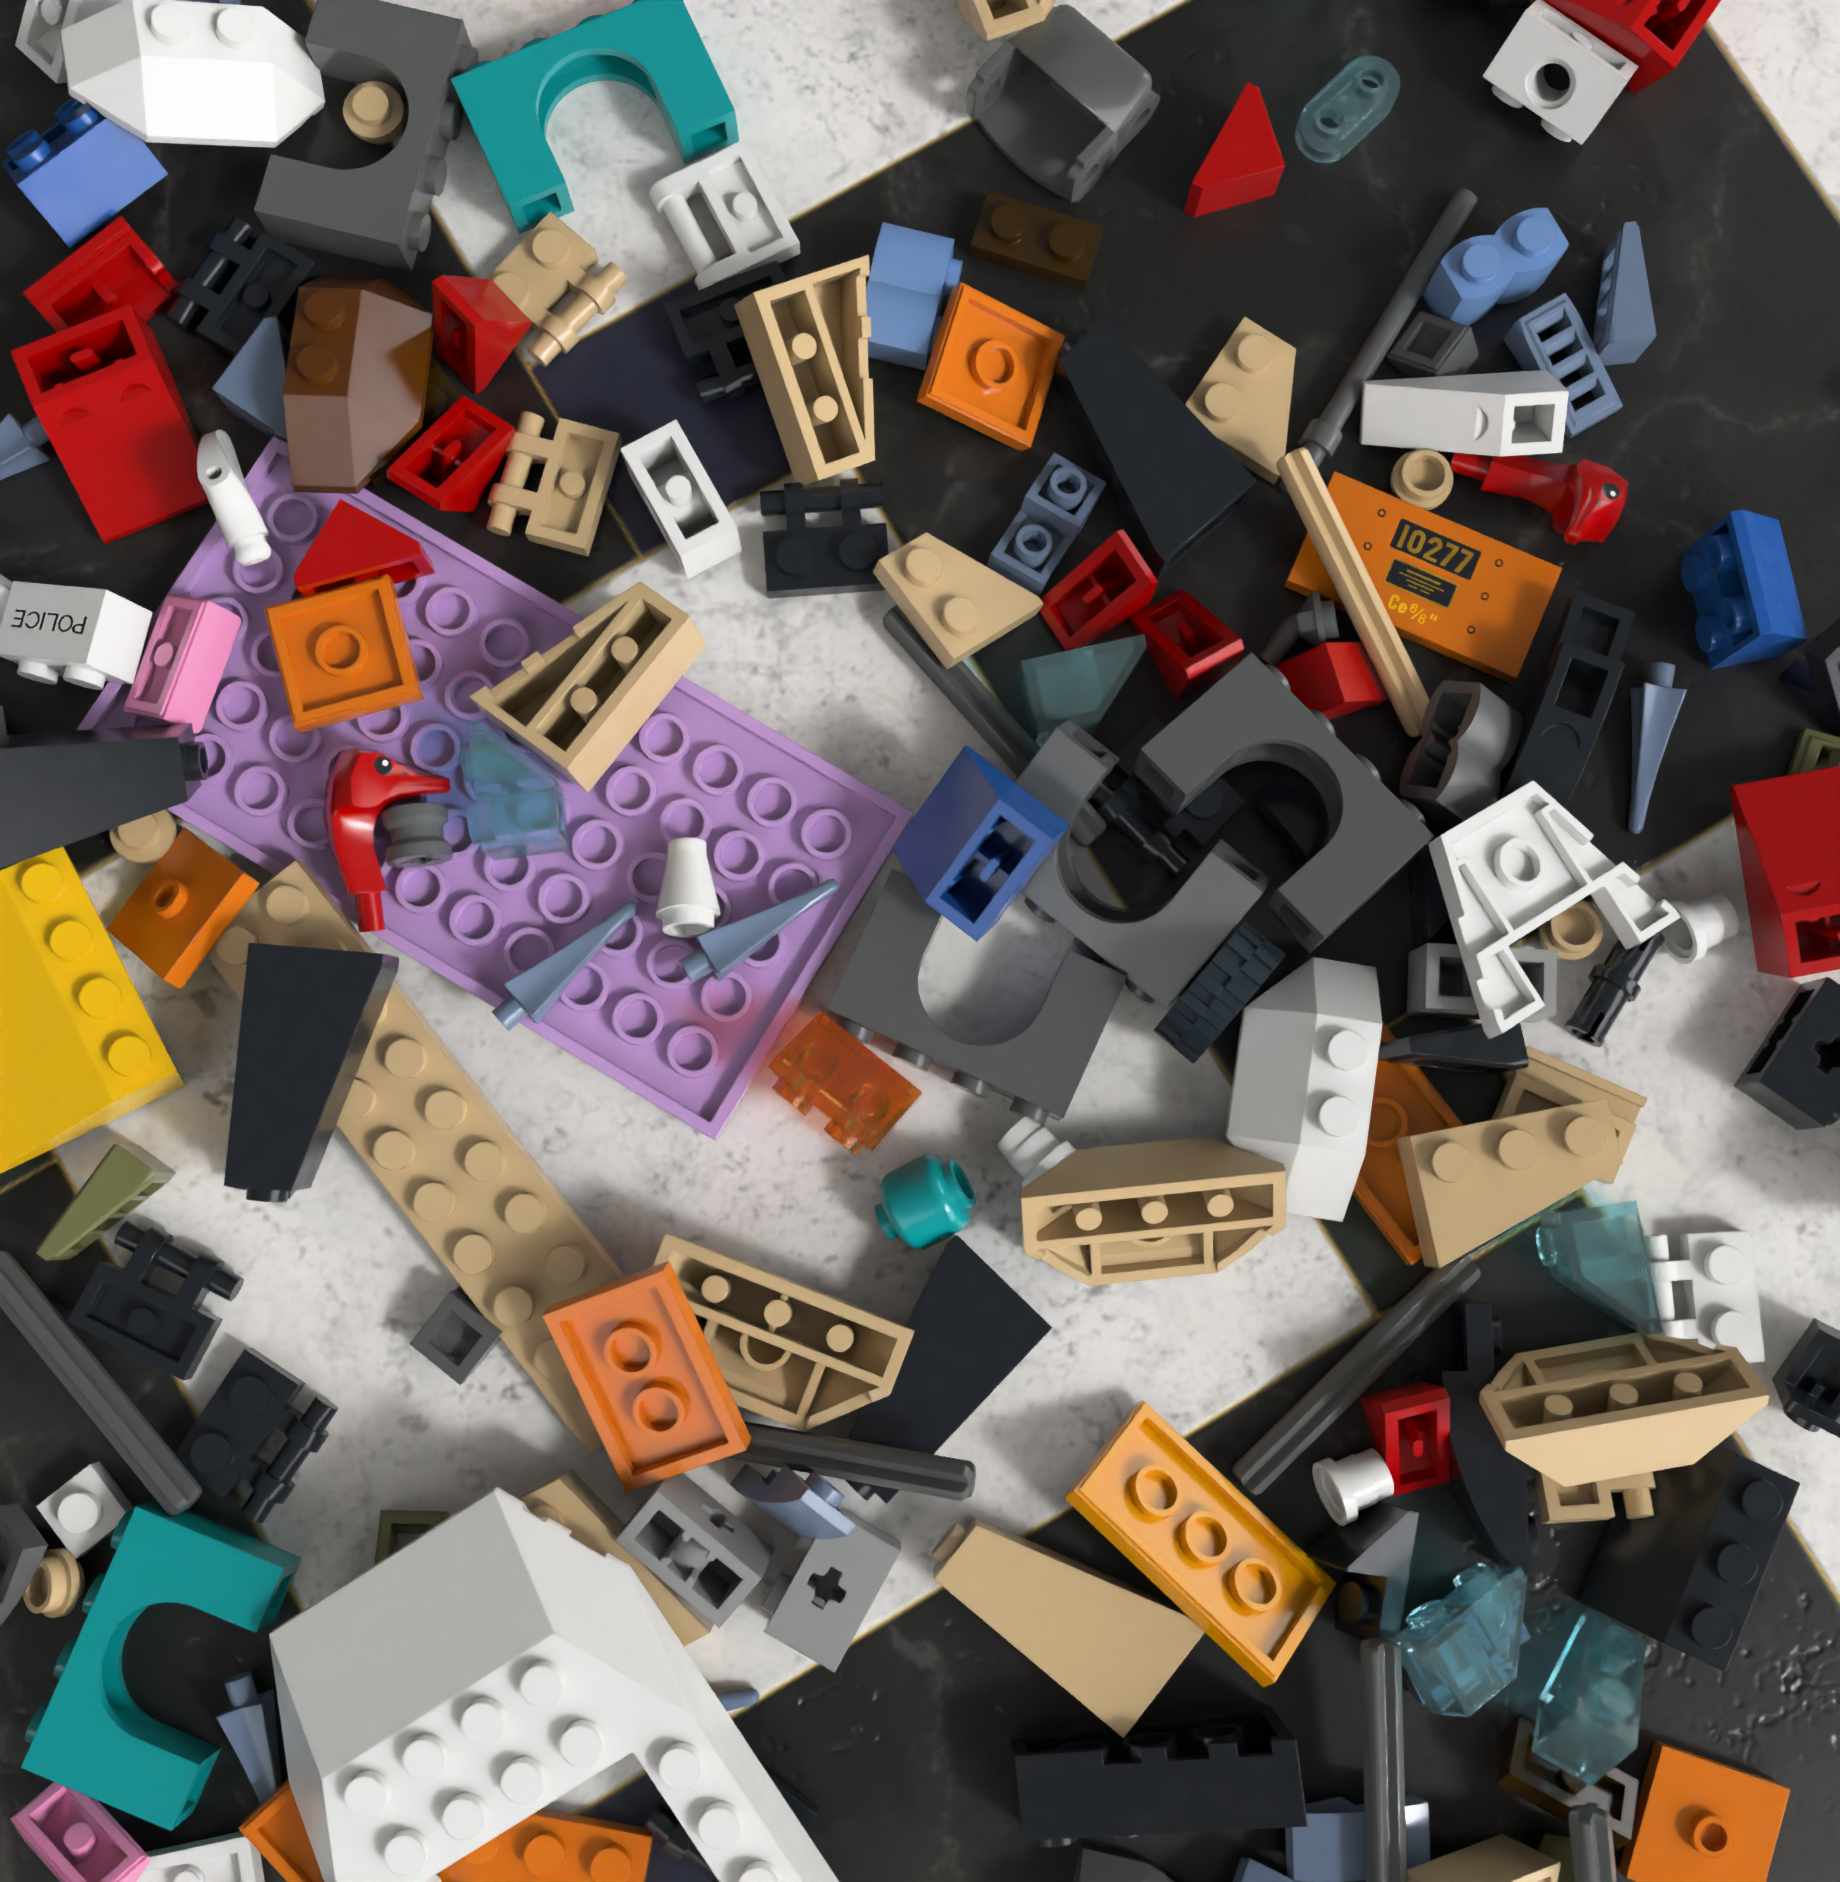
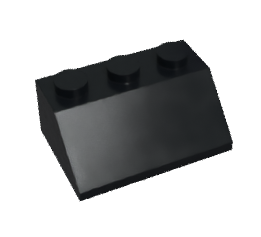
M1716 1446L1695 1464L1653 1471L1656 1488L1650 1490L1654 1516L1628 1519L1623 1495L1618 1493L1613 1505L1615 1517L1608 1519L1575 1600L1721 1671L1727 1672L1799 1489L1800 1482L1737 1453Z

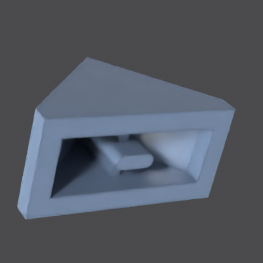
M277 316L263 319L212 389L231 413L272 439L275 435L287 442L283 390L291 337Z

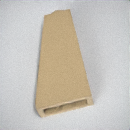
M975 1516L965 1528H962L957 1522L954 1523L932 1551V1555L939 1560L933 1567L934 1579L1123 1738L1205 1633L1174 1602Z

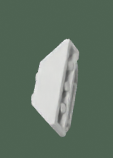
M125 0L60 30V42L69 95L83 104L89 103L107 119L145 142L275 148L300 128L311 115H315L323 109L325 104L320 69L316 67L305 44V38L262 6L177 0Z
M1312 957L1243 1008L1225 1137L1231 1146L1235 1148H1240L1284 1164L1286 1169V1213L1343 1222L1366 1154L1380 1047L1382 1015L1376 967Z

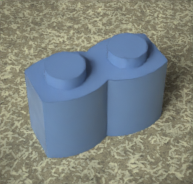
M1533 208L1522 211L1506 220L1494 235L1475 236L1460 242L1449 250L1443 257L1422 295L1434 315L1471 326L1484 318L1495 304L1513 303L1534 293L1544 283L1568 248L1569 243L1548 208Z
M885 222L882 223L866 287L867 317H871L872 336L868 339V357L926 370L929 355L932 353L943 318L939 316L944 296H950L952 288L958 285L963 261L953 259L955 239Z

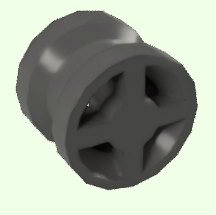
M412 803L391 807L381 813L383 827L391 835L392 845L386 851L387 865L390 867H425L445 863L453 858L452 845L444 839L443 826L449 820L448 809L445 805L439 803Z

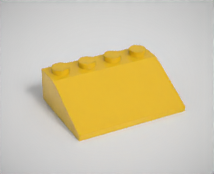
M63 846L0 870L1 1174L186 1086L73 862Z

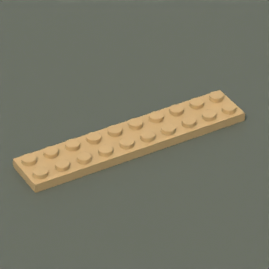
M295 860L249 898L207 954V957L243 1002L249 943L374 953V951L305 862ZM394 979L336 1125L481 1314L503 1331L499 1336L584 1448L592 1455L603 1446L602 1440L542 1315L551 1304L619 1280L625 1276Z

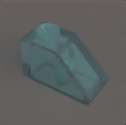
M1137 635L1021 661L1017 679L1031 737L1039 747L1044 745L1058 726L1070 719L1088 734L1095 735L1138 667L1147 648L1145 635Z
M1636 1200L1612 1201L1540 1213L1542 1227L1536 1231L1537 1249L1542 1263L1546 1267L1550 1266L1554 1279L1627 1331L1647 1334L1663 1332Z

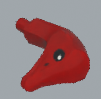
M1454 452L1450 462L1452 472L1483 481L1481 486L1483 491L1523 498L1549 511L1552 518V529L1564 535L1563 540L1565 543L1574 546L1581 541L1602 543L1616 526L1627 499L1628 482L1609 467L1586 459L1566 465L1534 459L1524 455L1489 457L1486 455Z
M352 748L339 752L326 781L323 818L331 852L347 895L354 894L358 930L359 932L385 930L381 891H387L374 847V828L377 819L384 810L396 802L423 795L449 793L451 791L450 778L417 770L399 763L377 750Z

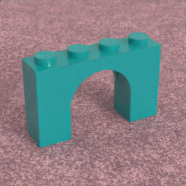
M634 0L632 4L608 14L589 16L579 22L576 27L550 38L531 40L519 51L492 62H478L470 66L465 73L451 78L463 112L519 234L535 228L550 211L558 218L575 211L565 179L547 143L546 131L550 116L557 104L568 93L582 85L595 81H618L634 86L645 93L659 109L684 164L739 142L735 109L683 0Z
M154 1499L136 1506L134 1511L128 1510L115 1528L110 1547L115 1549L116 1552L107 1573H101L94 1580L85 1596L82 1612L87 1613L88 1616L78 1638L73 1637L66 1644L56 1662L53 1675L59 1678V1682L50 1702H44L29 1723L25 1734V1741L31 1745L21 1768L172 1831L194 1812L221 1748L160 1723L145 1714L137 1706L126 1688L122 1672V1652L127 1634L137 1617L149 1605L164 1602L186 1604L257 1633L276 1621L302 1557L187 1509L176 1516L169 1515L158 1501Z

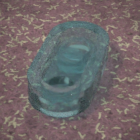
M1367 55L1352 60L1304 106L1295 128V140L1300 151L1307 158L1319 163H1332L1347 155L1392 110L1400 91V78L1394 66L1381 57ZM1362 80H1371L1375 82L1379 87L1369 88L1362 82ZM1320 119H1333L1338 124V127H1326Z

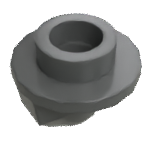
M1319 590L1312 591L1298 612L1286 617L1279 624L1257 656L1275 667L1285 660L1300 638L1313 647H1317L1328 642L1327 639L1339 637L1334 600L1321 602Z

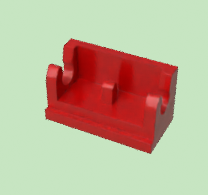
M120 216L26 289L23 294L56 332H60L127 304H130L144 322H147L177 298L173 291L178 283L124 218Z

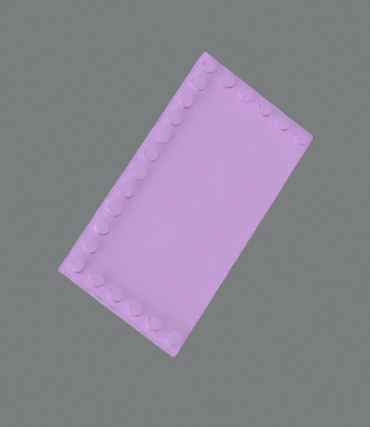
M274 435L244 479L249 495L268 530V535L266 536L268 541L266 542L271 548L270 557L260 563L249 566L240 564L235 557L234 548L227 546L219 524L216 521L168 592L169 594L209 600L238 615L241 618V626L202 730L199 733H193L195 742L202 741L206 748L208 759L207 779L201 780L200 788L189 801L170 807L167 810L274 875H278L295 860L305 862L346 917L358 925L354 894L347 895L331 852L323 818L326 781L339 752L352 748L377 750L389 758L417 770L450 778L451 791L449 793L423 795L396 802L389 807L412 803H439L445 805L448 809L449 820L443 826L444 839L452 845L453 858L450 861L425 867H390L387 865L386 851L392 845L391 835L383 827L382 816L378 817L374 828V847L387 891H381L385 930L371 931L370 933L496 1008L510 996L503 983L568 945L602 922L625 902L633 901L638 907L636 914L590 959L540 1022L536 1024L527 1015L519 1023L717 1141L893 852L892 847L913 819L914 812L683 676L589 793H587L496 726L469 698V696L485 685L492 689L523 668L521 661L537 650L542 655L575 633L572 627L585 618L365 488L358 494L295 492L291 483L288 443ZM342 499L418 541L433 562L435 574L394 584L424 700L299 733L293 725L264 608L304 597L295 586L293 574L338 501ZM164 600L162 601V603L160 604V606L151 618L138 668L145 653L146 647L148 645L149 639L151 637L154 626L158 619ZM108 682L77 730L164 724L123 711L132 684ZM677 838H698L706 842L707 859L721 912L720 917L714 920L715 929L780 904L828 879H835L839 884L837 892L783 928L720 982L713 971L693 983L689 981L679 964V960L699 949L696 945L698 943L697 938L674 937L665 934L662 931V920L656 917L668 858V842Z

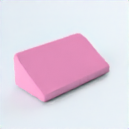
M168 593L123 711L164 725L192 723L193 733H199L202 730L240 629L241 618L209 600Z
M52 1782L10 1818L23 1840L60 1882H136L151 1861L143 1849L98 1800L56 1782Z

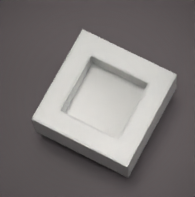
M100 1461L89 1464L36 1506L75 1559L85 1556L112 1535L123 1515L128 1510L134 1511L135 1509Z

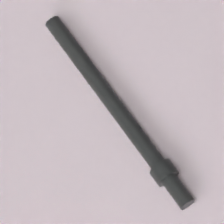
M1458 188L1320 418L1312 419L1298 441L1299 447L1308 449L1317 469L1322 461H1329L1343 438L1340 430L1362 395L1363 381H1370L1440 262L1476 205L1477 197L1472 191L1465 188ZM1282 480L1280 483V488L1285 493L1290 495Z

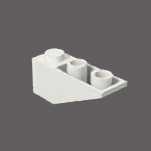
M1547 370L1363 381L1359 442L1365 445L1421 450L1430 449L1434 451L1489 456L1562 453L1569 390Z

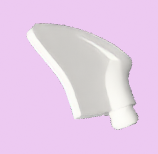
M216 430L202 436L198 448V479L206 493L227 546L235 550L237 561L244 566L260 563L268 559L271 554V548L266 542L268 541L266 537L268 530L249 495L233 444L228 434L223 430Z

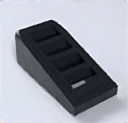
M1481 1023L1380 1043L1378 1061L1489 1075L1525 1069L1529 1065L1520 1023L1491 1039H1488Z

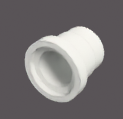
M1712 893L1686 903L1678 900L1670 902L1681 918L1659 931L1665 937L1662 946L1669 956L1681 964H1690L1703 958L1707 949L1735 936L1739 929V919L1734 906L1724 895Z
M1027 1117L1018 1121L1001 1138L996 1146L1008 1159V1163L1024 1179L1021 1184L1023 1188L1076 1151L1068 1141L1060 1143L1046 1127Z
M1373 1448L1356 1455H1349L1336 1462L1331 1458H1325L1313 1464V1479L1319 1497L1329 1515L1341 1526L1356 1521L1359 1511L1375 1505L1377 1501L1394 1493L1391 1473L1381 1455Z

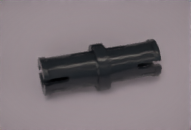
M1658 932L1641 944L1628 950L1625 949L1618 938L1604 963L1595 965L1588 977L1592 983L1570 1020L1566 1021L1564 1028L1571 1035H1576L1577 1031L1582 1032L1578 1037L1579 1040L1595 1047H1601L1605 1041V1036L1625 1003L1631 1002V1000L1635 1001L1640 993L1641 988L1637 983L1658 948L1664 943L1665 937Z

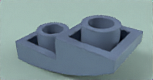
M1054 452L1025 495L1020 511L990 554L987 567L1040 597L1097 504L1107 482Z
M746 1463L730 1483L737 1492L795 1534L814 1539H835L848 1536L856 1526L838 1507L845 1496L815 1471H812L807 1479L804 1480L792 1469L784 1465L779 1472L773 1469L765 1478Z
M1414 1794L1405 1795L1407 1869L1430 1861L1428 1802ZM1341 1796L1305 1804L1308 1827L1285 1828L1287 1877L1293 1881L1304 1882L1366 1880L1364 1804L1355 1805Z

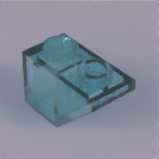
M467 722L469 742L460 744V761L466 782L474 781L476 805L467 807V824L472 843L474 845L481 844V850L493 861L570 851L563 789L553 775L483 722Z
M1484 1562L1464 1570L1453 1581L1456 1587L1455 1590L1442 1600L1427 1602L1413 1610L1406 1618L1408 1627L1393 1638L1401 1648L1402 1665L1431 1714L1470 1717L1517 1678L1527 1577L1521 1567H1490L1488 1563Z
M1587 1608L1580 1615L1539 1698L1532 1752L1593 1786L1637 1749L1646 1640Z

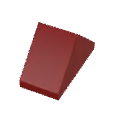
M1247 82L1191 183L1184 213L1197 217L1275 195L1285 163L1259 87Z
M441 275L432 281L435 353L477 395L487 387L533 322L492 279Z
M463 395L387 469V478L439 511L475 512L506 452L508 443L515 433V427Z
M340 499L293 574L296 588L306 597L387 574L394 581V584L435 574L432 560L418 541Z
M1124 529L1119 530L1041 598L1044 604L1039 611L1067 654L1070 655L1129 620L1133 615L1148 608L1158 580Z
M1184 589L1130 617L1133 628L1176 701L1226 675L1232 670L1244 650L1242 639Z
M1325 642L1275 666L1287 679L1291 692L1308 709H1315L1321 712L1328 720L1390 701L1362 642Z
M1420 1381L1360 1396L1373 1449L1381 1455L1393 1479L1394 1493L1389 1497L1450 1482V1397L1444 1387Z

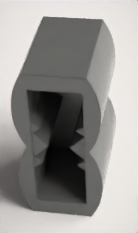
M1444 680L1434 692L1425 710L1422 722V739L1413 748L1404 765L1400 779V796L1441 825L1449 827L1459 825L1496 803L1501 787L1500 772L1513 757L1521 738L1522 715L1479 682Z

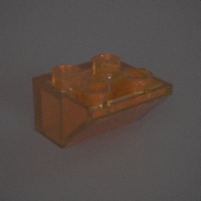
M822 1011L799 1032L768 1066L771 1072L778 1078L772 1089L804 1116L807 1115L812 1107L830 1120L823 1129L825 1133L855 1157L862 1148H865L874 1156L922 1096V1092Z

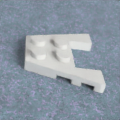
M1534 780L1428 843L1483 1031L1488 1039L1506 1032L1545 1006L1509 949V945L1588 895L1593 897L1626 950L1641 944L1681 918L1677 910L1665 899L1656 902L1637 885L1641 877L1627 864L1622 862L1615 865L1590 842L1594 835Z

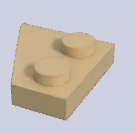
M1244 317L1185 405L1242 465L1275 485L1280 477L1276 463L1286 452L1296 348L1247 317Z
M927 532L878 560L873 570L874 575L947 670L1037 615L1044 604L1039 596Z

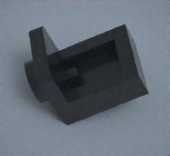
M1814 1318L1775 1373L1772 1381L1782 1403V1410L1790 1420L1808 1431L1818 1432L1821 1428L1840 1438V1331Z

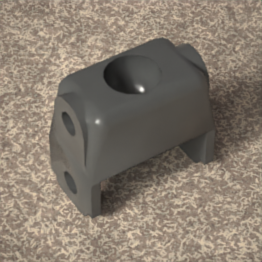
M1063 4L1057 7L1053 6L1044 21L1024 28L1008 39L976 72V77L967 90L966 113L974 120H977L995 146L1026 175L1048 190L1067 199L1070 203H1078L1108 172L1122 149L1146 125L1158 106L1160 95L1152 89V78L1145 67L1074 7Z

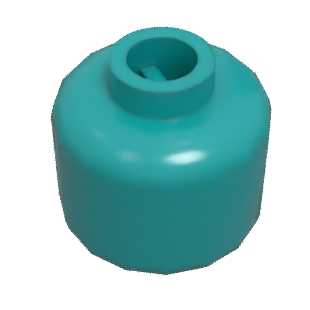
M927 1153L884 1176L880 1184L882 1202L875 1205V1214L882 1230L891 1240L900 1237L911 1248L923 1250L962 1231L970 1219L969 1208L975 1205L976 1200L967 1176L954 1159L944 1161L938 1155Z

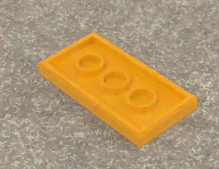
M1141 1400L1130 1409L1064 1497L1263 1688L1276 1682L1337 1584L1312 1559L1306 1557L1307 1554L1144 1400Z

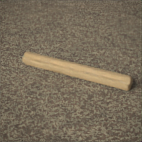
M1302 447L1293 450L1277 461L1276 468L1406 734L1410 737L1422 735L1424 713L1430 699L1308 449Z

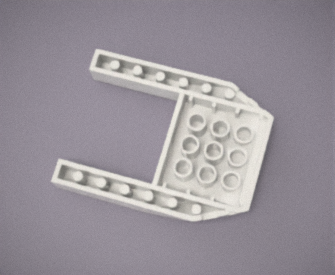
M499 1487L486 1493L279 1625L269 1634L289 1784L324 1882H442L437 1873L632 1752L719 1882H839L631 1566L610 1553H607L606 1557L570 1537L572 1531L553 1519L533 1515L524 1502Z

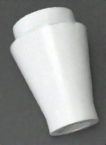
M677 838L668 842V858L656 917L662 920V931L665 934L684 938L696 937V935L715 929L714 920L720 917L721 912L707 859L706 842L698 838Z

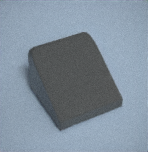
M1419 311L1386 358L1388 363L1410 378L1466 375L1477 360L1478 349L1470 326Z

